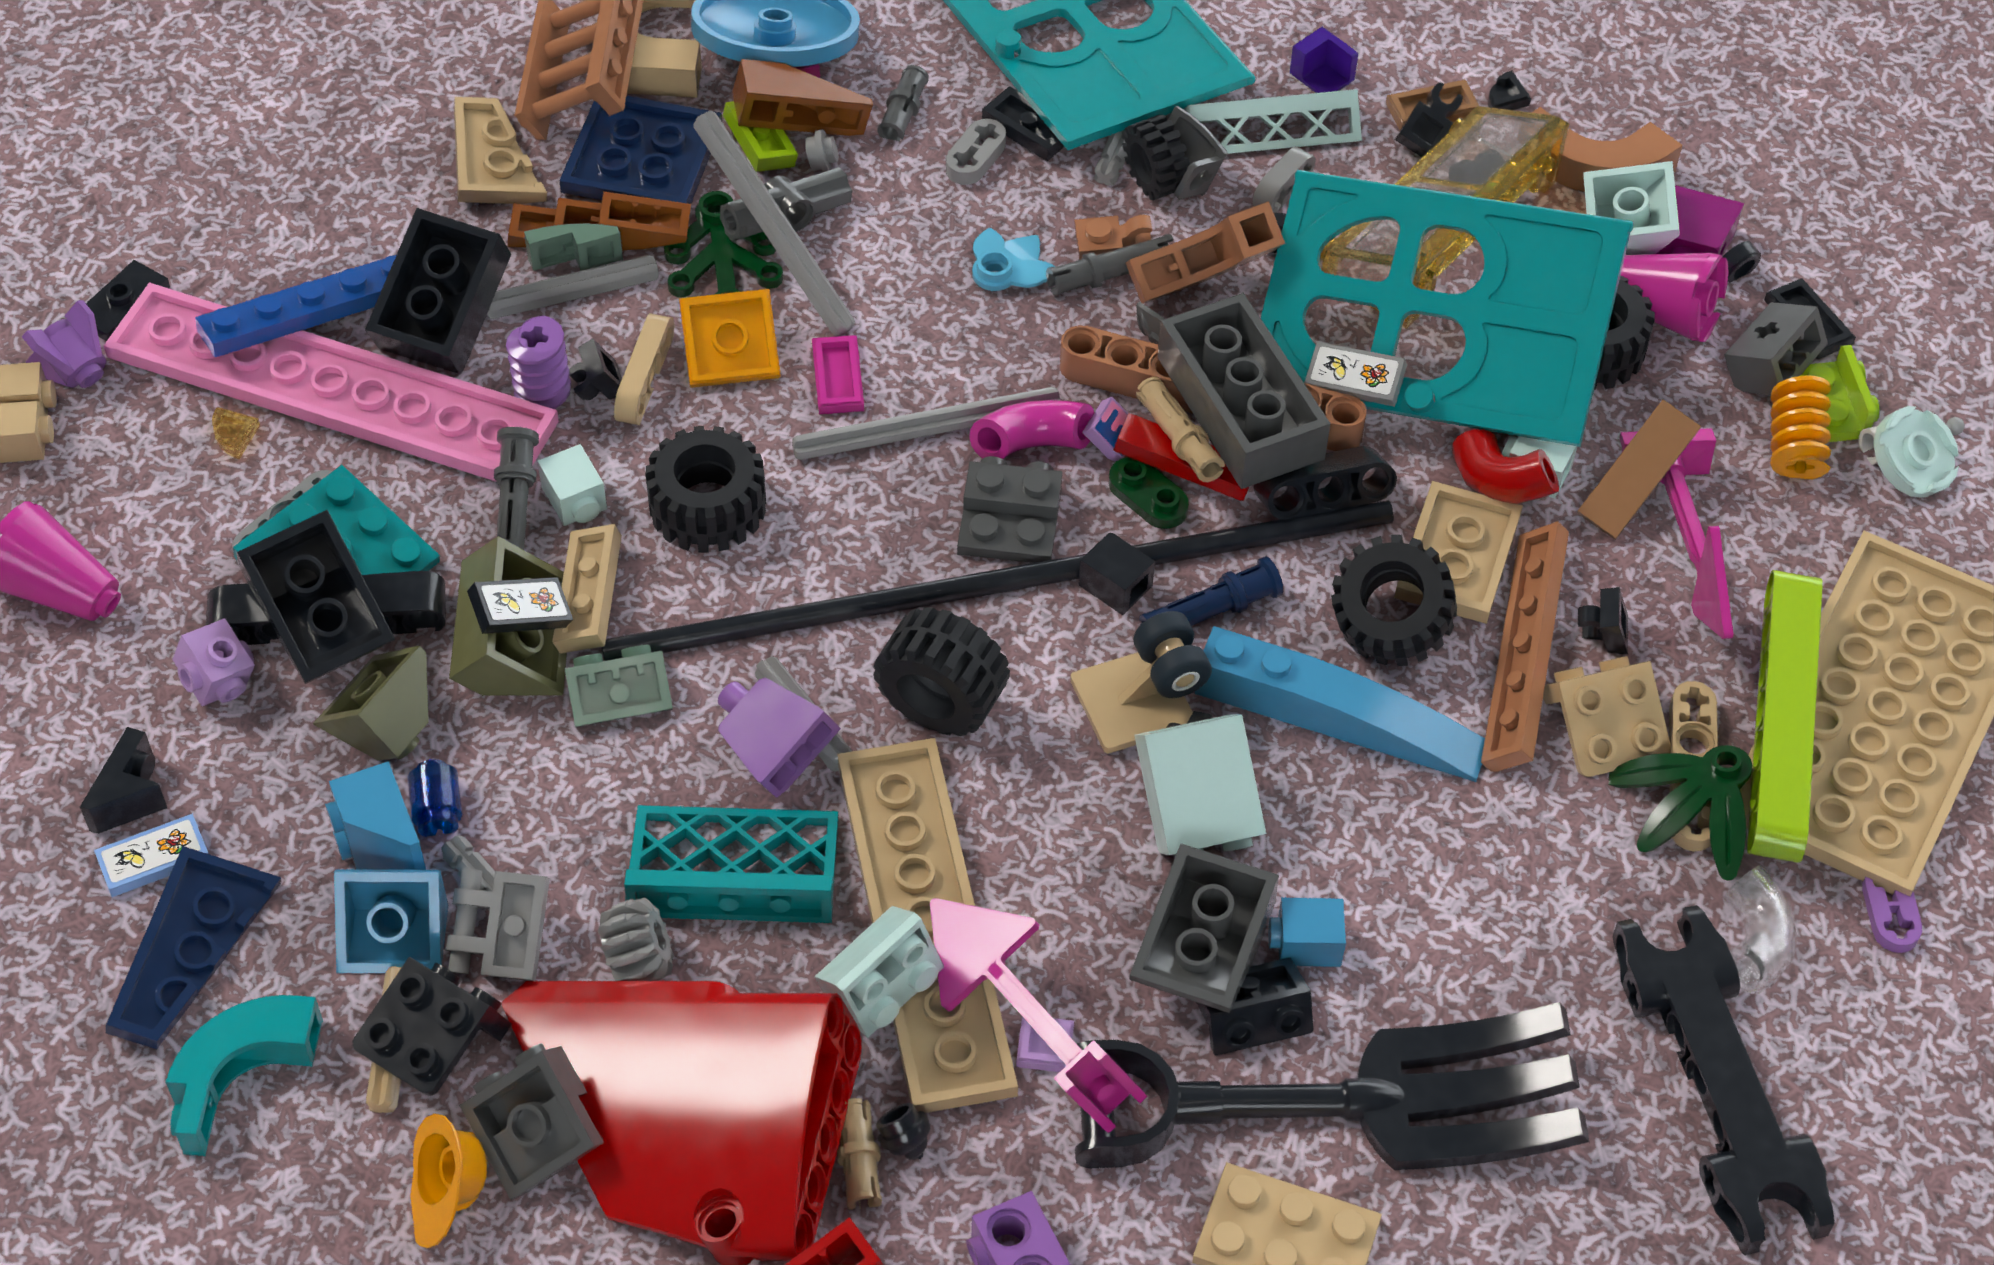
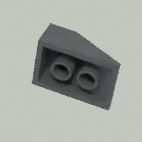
M1180 844L1130 972L1129 980L1230 1013L1260 947L1269 918L1274 909L1279 875Z

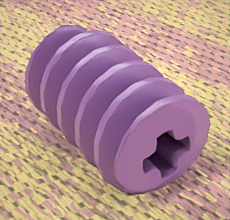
M544 315L532 317L525 321L522 326L513 330L506 341L514 397L556 409L566 401L571 390L564 332L561 325L553 318Z

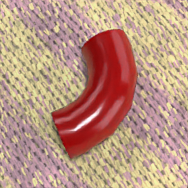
M1484 429L1466 431L1457 436L1453 441V457L1467 486L1479 494L1506 503L1520 504L1545 498L1559 492L1556 472L1550 459L1542 449L1518 457L1504 456L1499 449L1496 435Z

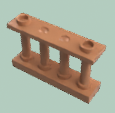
M538 0L514 114L520 125L527 129L537 140H547L551 115L591 99L598 102L609 116L624 111L644 0H584L562 10L552 0ZM599 13L597 23L568 34L569 25ZM593 43L591 53L562 64L564 54ZM587 73L584 84L556 94L558 84Z

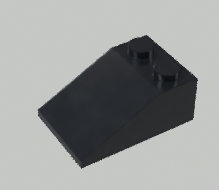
M328 510L237 552L238 565L304 684L395 641L394 635Z

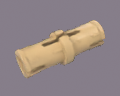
M851 1098L848 1101L847 1115L840 1140L841 1146L837 1150L838 1163L844 1169L847 1207L850 1210L856 1208L855 1202L859 1201L860 1205V1200L868 1199L869 1207H878L882 1204L877 1174V1162L881 1158L880 1146L874 1142L871 1124V1104L868 1100L862 1102V1098Z

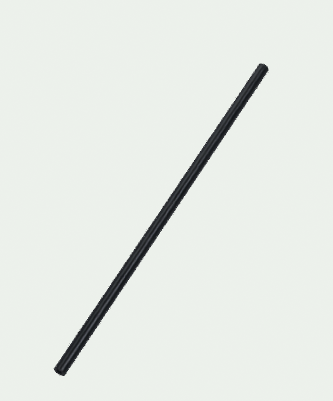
M1386 500L1291 520L1278 519L1132 546L1153 559L1155 565L1389 524L1393 523L1394 513L1391 502ZM1086 554L606 639L605 646L602 647L604 661L622 658V649L640 645H650L651 652L662 651L667 653L1079 579L1080 560Z

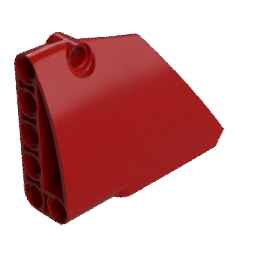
M526 981L501 1002L509 1022L512 1023L511 1027L523 1052L538 1044H543L545 1049L562 1046L587 1091V1094L582 1096L580 1100L604 1143L577 1161L609 1220L660 1233L707 1248L720 1265H748L754 1259L790 1261L814 1243L847 1115L848 1101L851 1099L862 1053L861 1032L838 993H739L732 986L716 981Z

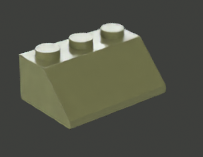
M499 536L463 559L461 562L449 679L482 696L563 695L565 682L564 668H566L567 653L560 654L553 644L554 629L482 634L467 590L474 582L558 577L562 587L564 572Z

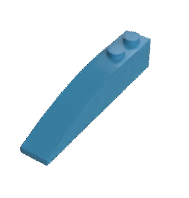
M1213 626L1203 650L1212 666L1211 676L1194 694L1470 781H1477L1482 766L1481 759L1485 738L1422 703L1357 673L1297 651Z

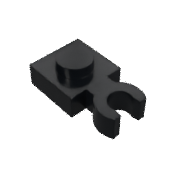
M1441 82L1437 83L1429 92L1426 99L1427 105L1421 101L1415 105L1394 139L1418 156L1429 161L1435 158L1455 125L1447 117L1453 115L1463 101V96L1458 94L1450 104L1442 102L1439 93L1443 89L1444 84Z

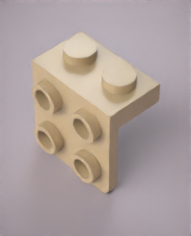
M1628 656L1599 662L1601 672L1584 675L1583 667L1554 673L1556 682L1545 685L1543 699L1546 705L1561 702L1576 769L1581 775L1591 777L1612 772L1617 766L1630 760L1652 754L1671 752V744L1651 661L1630 665Z

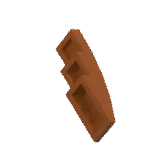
M603 192L602 203L558 197L556 209L514 203L507 247H526L524 231L564 224L616 226L620 232L622 251L685 243L687 240L691 204Z

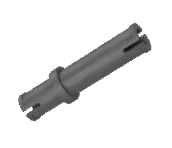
M1165 234L1162 237L1096 255L1094 252L1083 254L1081 260L1047 268L1048 286H1056L1051 288L1054 296L1088 285L1091 288L1100 287L1105 280L1130 274L1126 266L1128 260L1165 247L1174 238L1171 234Z

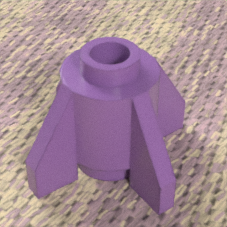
M78 300L65 314L64 317L66 319L54 322L44 331L42 329L27 330L22 338L34 351L26 363L40 362L47 380H53L70 388L78 385L81 388H87L95 384L103 376L104 371L102 369L106 364V358L101 351L94 313L83 300Z

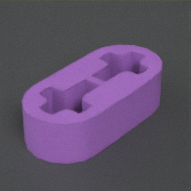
M1865 877L1862 882V891L1876 941L1883 948L1891 952L1903 953L1910 951L1916 946L1922 934V923L1914 892H1912L1911 896L1895 890L1892 895L1893 901L1888 902L1884 888L1875 887L1873 880ZM1891 913H1896L1898 924L1901 928H1909L1903 939L1897 938L1895 931L1886 930L1892 920Z

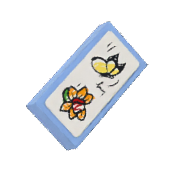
M193 813L94 850L111 897L170 876L182 846L208 854Z

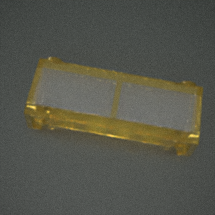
M1477 106L1464 119L1458 118L1451 126L1448 134L1394 185L1514 203L1526 190L1534 194L1538 190L1545 193L1557 181L1570 124L1555 115ZM1377 220L1349 228L1338 238L1335 237L1330 240L1324 247L1320 255V259L1323 261L1321 270L1328 274L1376 282L1385 280L1390 273L1400 232L1399 224L1391 220ZM1443 228L1429 231L1423 239L1413 281L1414 286L1419 289L1435 291L1437 277L1476 239L1461 231ZM1369 306V307H1371L1372 309H1374V310H1376L1377 312H1379V310H1378L1377 308L1372 307V306ZM1420 314L1407 316L1402 327L1407 329Z

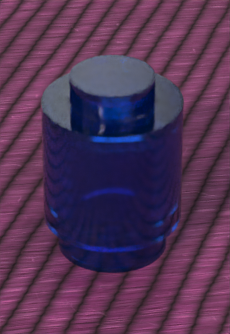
M425 760L411 770L407 776L412 823L418 827L419 834L425 837L436 836L439 829L444 834L454 833L458 830V821L461 820L463 815L458 771L455 767L446 764L442 760Z

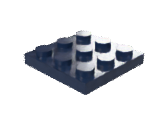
M626 96L624 111L609 116L598 102L593 101L559 180L561 193L602 200L603 192L691 204L711 155V152L694 129L693 124L698 116L709 110ZM715 112L722 121V113Z

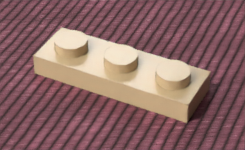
M615 524L575 530L570 533L562 590L573 621L566 628L554 629L552 642L560 654L605 646L622 538Z

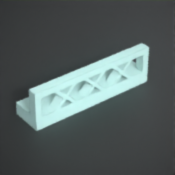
M1358 89L1195 104L1184 108L1186 112L1194 116L1201 123L1217 122L1229 132L1220 143L1227 150V154L1362 141ZM1348 109L1350 133L1335 135L1322 124L1331 111ZM1315 112H1322L1317 119L1311 114ZM1301 114L1313 124L1302 138L1293 139L1280 128L1289 115ZM1273 116H1281L1276 121V123L1269 118ZM1259 118L1271 128L1260 142L1251 143L1238 132L1247 119ZM1230 120H1239L1234 127L1227 122ZM1316 129L1320 130L1325 135L1311 137V135L1316 131ZM1275 132L1284 139L1269 141ZM1233 136L1242 143L1227 145Z

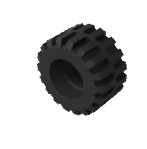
M1621 275L1594 390H1596L1597 383H1603L1605 389L1614 388L1617 379L1624 384L1631 379L1632 373L1637 374L1639 372L1642 362H1644L1654 327L1655 312L1651 311L1652 303L1649 297H1642L1643 290L1638 285H1629V279Z
M696 426L693 432L687 433L683 429L675 433V439L665 438L659 443L660 451H653L649 457L650 465L646 466L645 476L650 517L652 516L655 529L657 531L662 529L665 540L672 543L678 538L679 548L689 551L691 544H697L698 553H709V545L717 544L720 552L729 549L728 541L732 539L738 545L746 541V530L752 534L757 531L759 519L764 520L766 513L765 474L761 454L756 453V446L750 440L743 442L742 434L735 431L727 434L724 432V427L714 426L713 430H704V426ZM709 482L724 485L723 488L708 493L688 490L690 487L700 483Z
M1391 535L1390 543H1382L1381 536L1372 538L1373 547L1365 550L1362 544L1358 545L1353 549L1355 558L1351 561L1345 557L1339 565L1341 576H1334L1332 586L1335 594L1331 595L1340 631L1343 632L1350 646L1354 645L1360 655L1368 658L1369 655L1374 656L1377 663L1387 665L1389 659L1396 660L1397 666H1408L1407 658L1416 656L1419 663L1428 658L1426 651L1431 647L1437 652L1444 645L1442 638L1444 634L1450 636L1454 628L1453 617H1457V603L1450 570L1445 561L1441 563L1439 553L1432 547L1427 550L1423 548L1421 540L1412 537L1410 543L1406 544L1403 542L1402 535ZM1391 581L1409 582L1418 587L1423 593V600L1419 608L1411 616L1400 621L1387 622L1375 618L1367 611L1368 599L1379 586Z
M924 607L923 610L917 608L911 610L908 615L903 617L875 660L873 675L874 680L879 684L878 689L881 694L888 698L889 704L900 711L904 717L924 728L950 736L953 733L957 736H965L968 732L974 733L983 724L1008 683L1010 670L1007 668L1009 663L1006 656L1000 652L1001 647L981 627L975 626L963 616L954 615L951 611L944 609L938 611L933 607Z

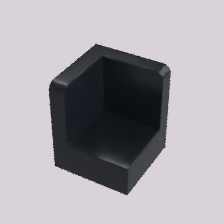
M1108 533L1080 560L1079 586L1121 615H1124L1153 587L1155 561L1114 533Z

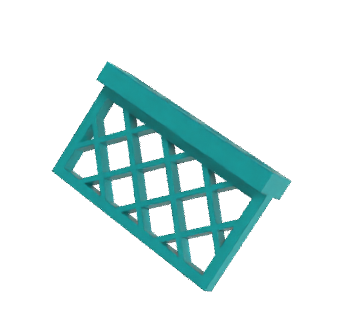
M638 805L629 869H626L625 900L647 898L652 905L659 909L661 918L832 923L839 811ZM647 821H669L676 829L660 840H657L646 830ZM706 822L720 823L727 831L708 842L696 830ZM756 824H769L777 831L761 843L757 842L747 833ZM807 825L827 826V834L811 845L797 833ZM686 838L698 850L680 860L669 849ZM737 840L749 851L732 862L720 850ZM787 841L800 853L782 863L770 852ZM657 857H660L670 866L667 870H642L643 866ZM708 858L721 868L718 872L692 870ZM761 860L773 871L770 873H745L743 870ZM810 861L824 872L823 875L794 873Z

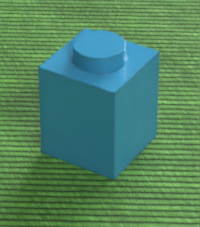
M1281 897L1278 917L1269 918V948H1278L1279 960L1291 957L1296 966L1341 967L1346 946L1344 900L1335 898Z

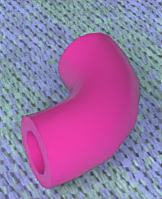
M1062 400L1026 401L1004 406L987 414L973 424L969 436L971 446L982 459L988 456L1004 459L1016 451L1042 446L1083 449L1089 444L1090 440L1082 432L1093 416L1094 410L1087 403Z

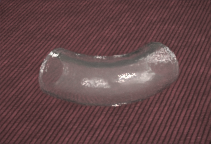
M1762 865L1752 869L1739 879L1726 892L1723 898L1734 910L1744 927V940L1731 949L1730 952L1738 970L1740 989L1750 994H1759L1775 984L1791 966L1798 936L1789 900L1774 878Z

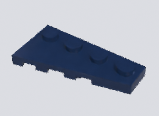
M182 846L108 1018L106 1034L158 1049L280 886L282 877Z

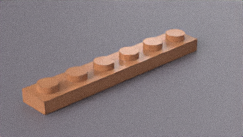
M1559 521L1519 535L1481 763L1493 772L1531 762L1534 758L1569 531Z

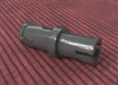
M908 65L903 70L897 88L890 92L886 100L887 110L881 124L877 128L880 137L899 142L904 138L911 117L916 116L919 112V99L925 85L929 81L928 73L923 68L916 65Z

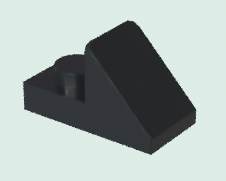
M130 727L125 729L80 805L89 831L99 834L167 808L160 785L149 780L154 771L155 756L153 755L146 732Z

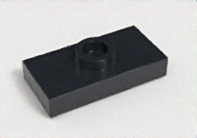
M133 260L86 303L94 313L98 336L107 341L148 283L169 289L168 278Z

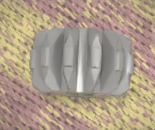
M647 898L630 899L612 906L611 909L601 913L600 926L598 928V934L602 941L600 948L605 954L606 965L610 966L613 978L616 981H660V979L671 974L674 953L670 946L672 939L668 936L666 923L662 921L659 909L652 905Z

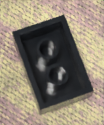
M416 208L365 328V331L376 346L393 354L462 374L512 255L501 235Z

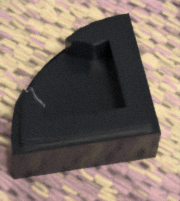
M1512 70L1497 78L1496 83L1489 92L1488 109L1491 115L1495 116L1530 106L1531 97Z

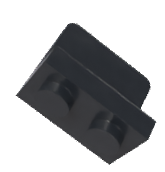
M408 957L354 1037L352 1045L355 1051L421 1093L432 1096L439 1091L479 1030L484 1031L501 1042L512 1023L497 1012L502 1003L485 991L475 987L470 994L458 987L462 979L444 966L435 962L433 967L429 969Z

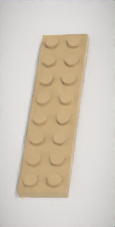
M931 738L837 754L840 778L872 924L891 906L912 911L922 919L934 944L930 901L933 898L975 906L936 739ZM938 976L929 988L922 992H917L900 1008L898 1015L893 1020L910 1102L914 1104L917 1111L929 1113L1018 1097V1083L994 984L989 979L984 980L952 1011H947L941 1005Z

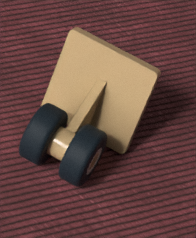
M1167 611L1150 617L1138 627L1134 634L1133 642L1138 651L1137 653L1071 673V684L1105 753L1109 754L1135 746V734L1164 729L1169 723L1187 724L1193 712L1185 696L1197 691L1208 681L1211 676L1212 666L1205 652L1200 647L1192 645L1194 631L1184 614L1177 611Z

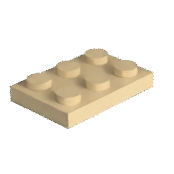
M1432 481L1413 538L1421 540L1425 550L1432 547L1439 553L1441 563L1446 562L1454 584L1457 616L1487 624L1523 505L1502 502L1479 493ZM1398 581L1394 598L1420 605L1423 600V593L1418 587L1409 582Z
M1226 1162L1198 1240L1192 1263L1197 1265H1367L1382 1214Z

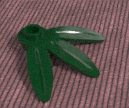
M1721 745L1710 749L1703 757L1681 753L1652 754L1625 762L1617 766L1614 771L1609 772V785L1617 788L1653 787L1684 782L1671 791L1646 820L1637 840V849L1641 852L1653 851L1670 840L1698 815L1708 801H1712L1709 831L1715 864L1723 880L1730 881L1736 878L1746 843V816L1740 789L1750 779L1752 774V761L1744 750L1731 745ZM1721 765H1731L1732 767L1724 768Z

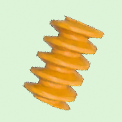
M1792 377L1779 382L1772 389L1771 401L1773 405L1770 415L1773 421L1770 426L1772 434L1770 464L1772 470L1778 475L1813 480L1824 476L1831 468L1827 463L1823 462L1829 459L1831 455L1829 446L1825 445L1831 439V434L1826 429L1831 422V417L1829 413L1825 412L1831 406L1829 397L1825 396L1830 392L1831 385L1828 380L1822 377Z

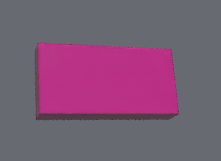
M857 335L812 338L819 415L864 411Z

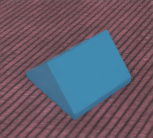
M336 869L334 871L336 973H386L392 966L402 967L408 957L429 969L433 967L435 962L442 965L449 904L440 870Z

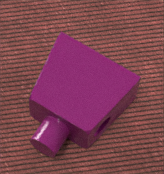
M1675 185L1680 235L1656 254L1716 253L1723 255L1736 233L1744 203Z

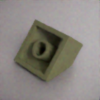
M419 645L374 655L313 724L378 761L404 758L418 745L420 739L417 735L429 723L426 651Z

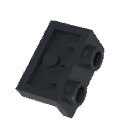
M1291 957L1251 966L1230 1013L1196 1002L1209 1026L1210 1046L1215 1056L1313 1032L1311 990Z

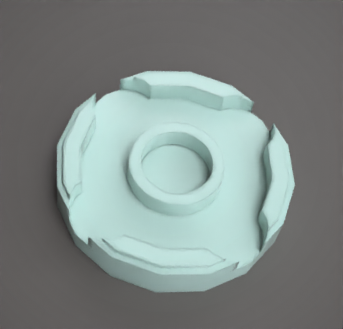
M1906 406L1885 416L1877 426L1873 442L1875 457L1883 475L1897 490L1911 497H1928L1948 488L1956 478L1958 467H1954L1955 457L1959 455L1958 447L1949 427L1936 414L1928 410L1921 412L1916 410L1914 406Z

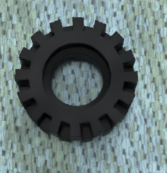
M1159 114L1127 126L1125 128L1126 132L1122 136L1125 143H1122L1123 151L1127 153V156L1124 157L1125 162L1130 164L1131 167L1129 173L1132 178H1136V184L1142 187L1143 193L1149 196L1150 200H1156L1175 193L1188 169L1187 166L1190 165V159L1185 157L1184 152L1187 151L1185 143L1181 144L1179 140L1181 138L1179 131H1174V123L1171 120L1167 121L1166 116H1160Z

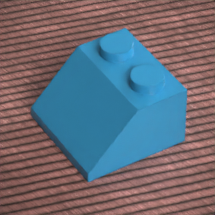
M389 761L329 781L334 801L325 804L334 830L333 835L342 860L352 857L356 869L426 870L419 839Z

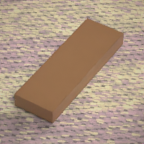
M1662 399L1578 509L1577 513L1616 540L1701 429V426Z

